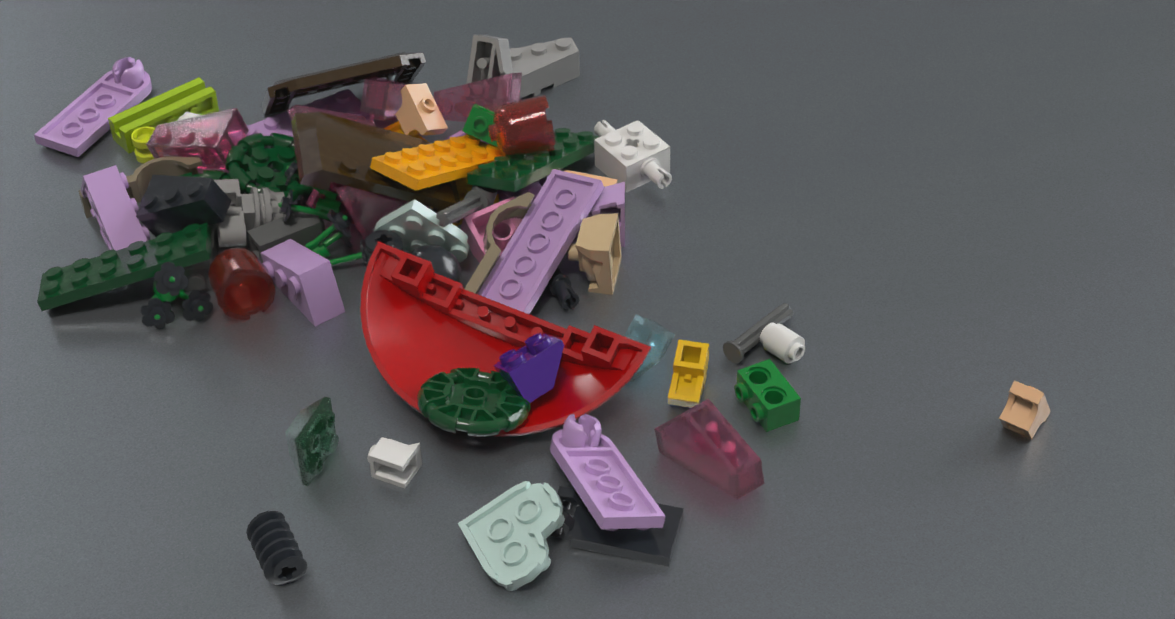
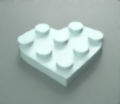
M415 199L381 218L376 223L374 232L388 230L397 233L402 239L403 251L411 253L414 249L423 245H439L451 252L458 262H462L467 258L470 248L467 243L468 236L466 233L453 224L445 227L440 226V220L436 218L437 213Z
M524 481L460 521L458 525L489 577L507 591H515L519 587L532 582L541 572L549 568L551 559L548 556L549 547L546 538L564 524L565 518L562 514L563 505L561 499L548 483L544 482L543 485L541 483L531 484L529 481Z

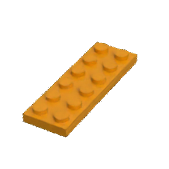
M466 133L464 136L450 137L448 140L434 141V143L427 145L420 144L418 147L403 148L402 151L386 152L385 155L372 157L370 168L417 191L467 177V173L477 169L479 165L494 161L495 157L505 156L508 153L502 151L503 149L487 144Z

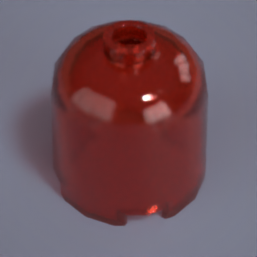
M542 95L500 105L495 110L493 124L488 125L491 142L496 141L502 153L508 156H517L555 150L552 120H547L546 109L549 108L546 96Z
M231 248L217 255L210 264L208 272L210 286L218 305L226 316L235 320H248L251 318L250 315L256 314L261 310L262 312L267 311L273 303L276 293L273 280L260 259L253 252L245 248Z

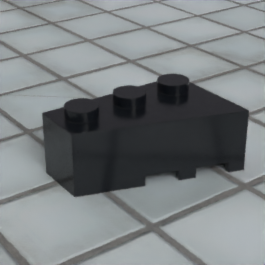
M152 175L136 217L157 237L162 233L181 231L191 224L201 225L208 223V225L224 222L231 199L212 178Z

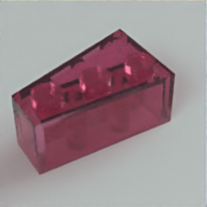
M522 72L510 73L435 91L433 98L444 120L466 122L473 105L476 103L518 122Z
M232 108L157 125L146 145L154 159L167 156L200 157L202 166L197 168L226 169V157L232 146L237 145L239 140L246 137L249 129L238 109Z

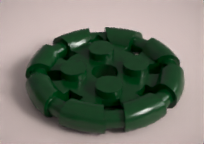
M262 133L249 135L239 140L237 145L232 146L226 157V169L229 171L228 177L230 179H238L240 191L244 194H250L251 187H257L258 193H260L261 188H269L274 192H284L285 197H287L291 189L293 190L292 202H294L299 195H303L305 201L314 195V191H317L311 186L300 184L297 177L289 186L285 185L287 166H290L292 162L297 163L294 139L291 136L279 133H271L270 136H263Z
M480 368L452 369L450 373H437L422 384L421 390L417 395L419 410L424 417L429 418L432 424L455 434L457 430L468 432V436L474 437L498 435L500 430L505 432L512 431L527 419L531 409V403L522 396H518L514 387H511L499 372H481Z

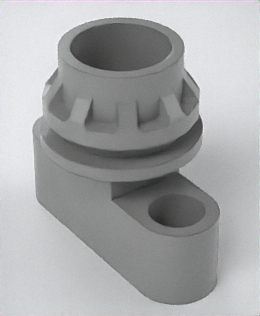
M238 179L214 180L231 199L224 222L216 223L219 247L246 246V230H251L283 217V214L279 213L280 207L278 204L281 202L282 197H285L284 192H274L269 188H261L260 193H258L257 187H251L250 194H241Z

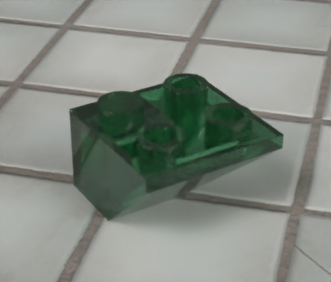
M323 397L302 409L285 432L289 455L302 485L309 486L315 475L321 473L325 460L338 446L339 437L336 434L334 423L335 413L332 410L331 398Z

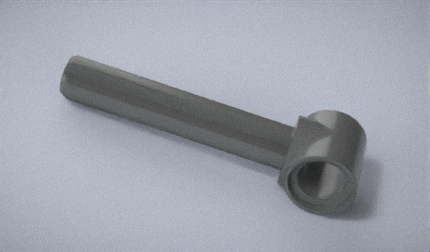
M473 185L464 200L436 214V218L440 220L439 225L445 227L476 211L493 205L498 190Z

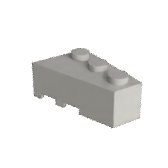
M572 37L559 38L545 43H535L520 48H510L518 104L521 103V98L529 94L537 96L541 94V89L552 85L555 88L580 76L579 50Z

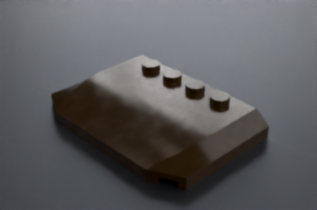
M402 52L279 80L266 90L261 104L263 116L288 111L294 98L381 78H386L388 87L413 82L426 63L424 53Z
M323 112L294 114L291 125L300 184L328 190L331 182L409 202L415 199L425 206L433 207V212L435 213L460 202L455 180L416 191L370 168L372 157L385 155L386 152L402 151L403 148L418 147L420 144H430L425 140Z

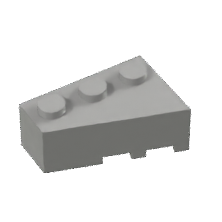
M473 35L462 114L469 115L473 105L476 103L516 122L521 121L508 39L488 35Z

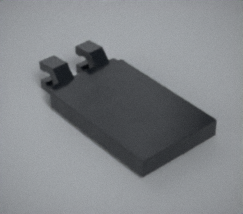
M559 487L557 494L563 505L562 514L565 521L559 529H556L549 536L571 540V547L669 567L682 523L684 508L657 503L666 516L663 528H649L647 530L631 528L609 531L599 527L574 488Z

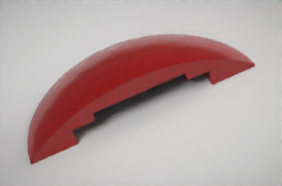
M379 241L370 257L364 275L360 312L367 348L374 364L387 384L401 399L420 413L417 395L421 390L422 384L431 376L440 372L450 373L452 369L480 368L481 372L487 373L496 371L493 365L500 362L499 357L512 349H515V351L526 345L525 341L529 337L537 333H541V335L547 334L563 341L564 348L554 388L531 402L528 417L519 427L509 432L500 430L499 434L494 436H521L544 432L563 426L564 421L571 414L575 415L576 420L584 414H589L616 395L630 381L651 350V347L596 325H594L591 333L570 325L566 329L465 290L460 282L436 274L430 261Z

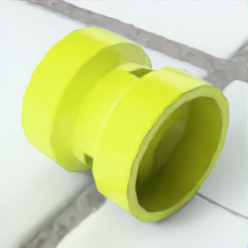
M141 127L133 131L131 139L136 147L135 156L138 162L143 164L152 159L162 157V149L158 143L159 135L155 128Z

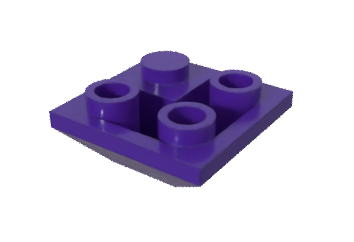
M537 333L529 337L525 341L526 345L517 351L512 349L505 352L499 357L500 362L493 365L496 372H499L503 379H506L509 385L514 387L517 395L522 396L529 403L554 388L564 343L561 339L547 334L541 335V333Z

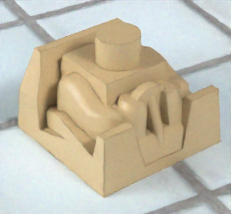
M618 213L598 214L582 219L577 242L571 243L568 249L569 261H579L580 271L586 272L587 279L590 281L589 292L613 295L622 259Z

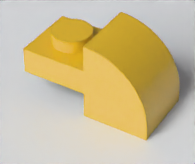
M678 340L673 363V375L668 393L669 405L699 409L708 370V343Z

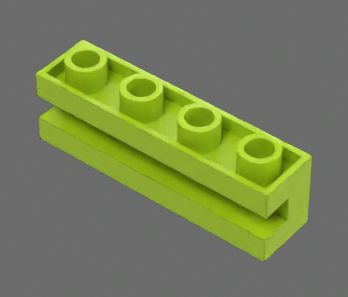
M198 77L108 118L112 138L130 154L136 148L132 143L131 134L138 128H155L158 131L160 140L178 131L177 121L185 112L208 117L218 113L219 107L216 91L210 86L206 88L205 82Z

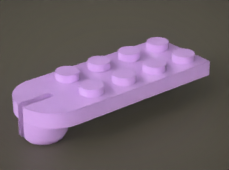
M131 57L117 60L111 71L103 75L34 134L36 143L79 157L110 129L109 117L138 105L152 91L150 76L144 71L142 62L139 59L135 62V59Z
M584 414L579 417L578 423H576L575 415H569L564 421L563 429L553 434L550 452L599 527L609 531L631 528L638 530L663 528L665 514L614 443L608 437L601 434L600 422L595 417Z

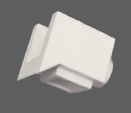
M381 437L379 442L374 444L368 453L367 460L370 463L371 477L405 489L422 466L420 442L407 445Z

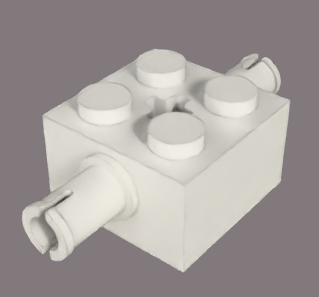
M602 120V123L599 121L595 125L594 133L597 136H601L594 140L595 166L609 178L618 179V183L625 182L626 193L650 181H653L660 189H664V186L667 187L671 183L670 146L640 121L637 120L617 130L606 120Z

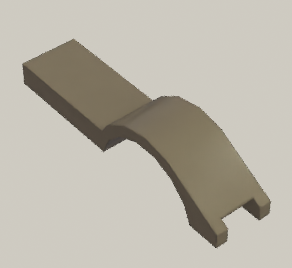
M167 156L143 163L134 171L133 175L126 176L129 188L126 189L129 198H135L137 203L141 202L152 175L180 176L192 172L193 175L198 174L197 167L202 166L200 157ZM79 190L86 218L92 217L90 212L92 207L88 197L83 198L81 190Z
M527 192L499 206L490 215L483 238L484 252L486 254L464 288L465 290L478 294L500 257L501 249L495 244L492 235L494 227L503 220L511 218L523 219L532 205L530 203L535 196L534 194Z

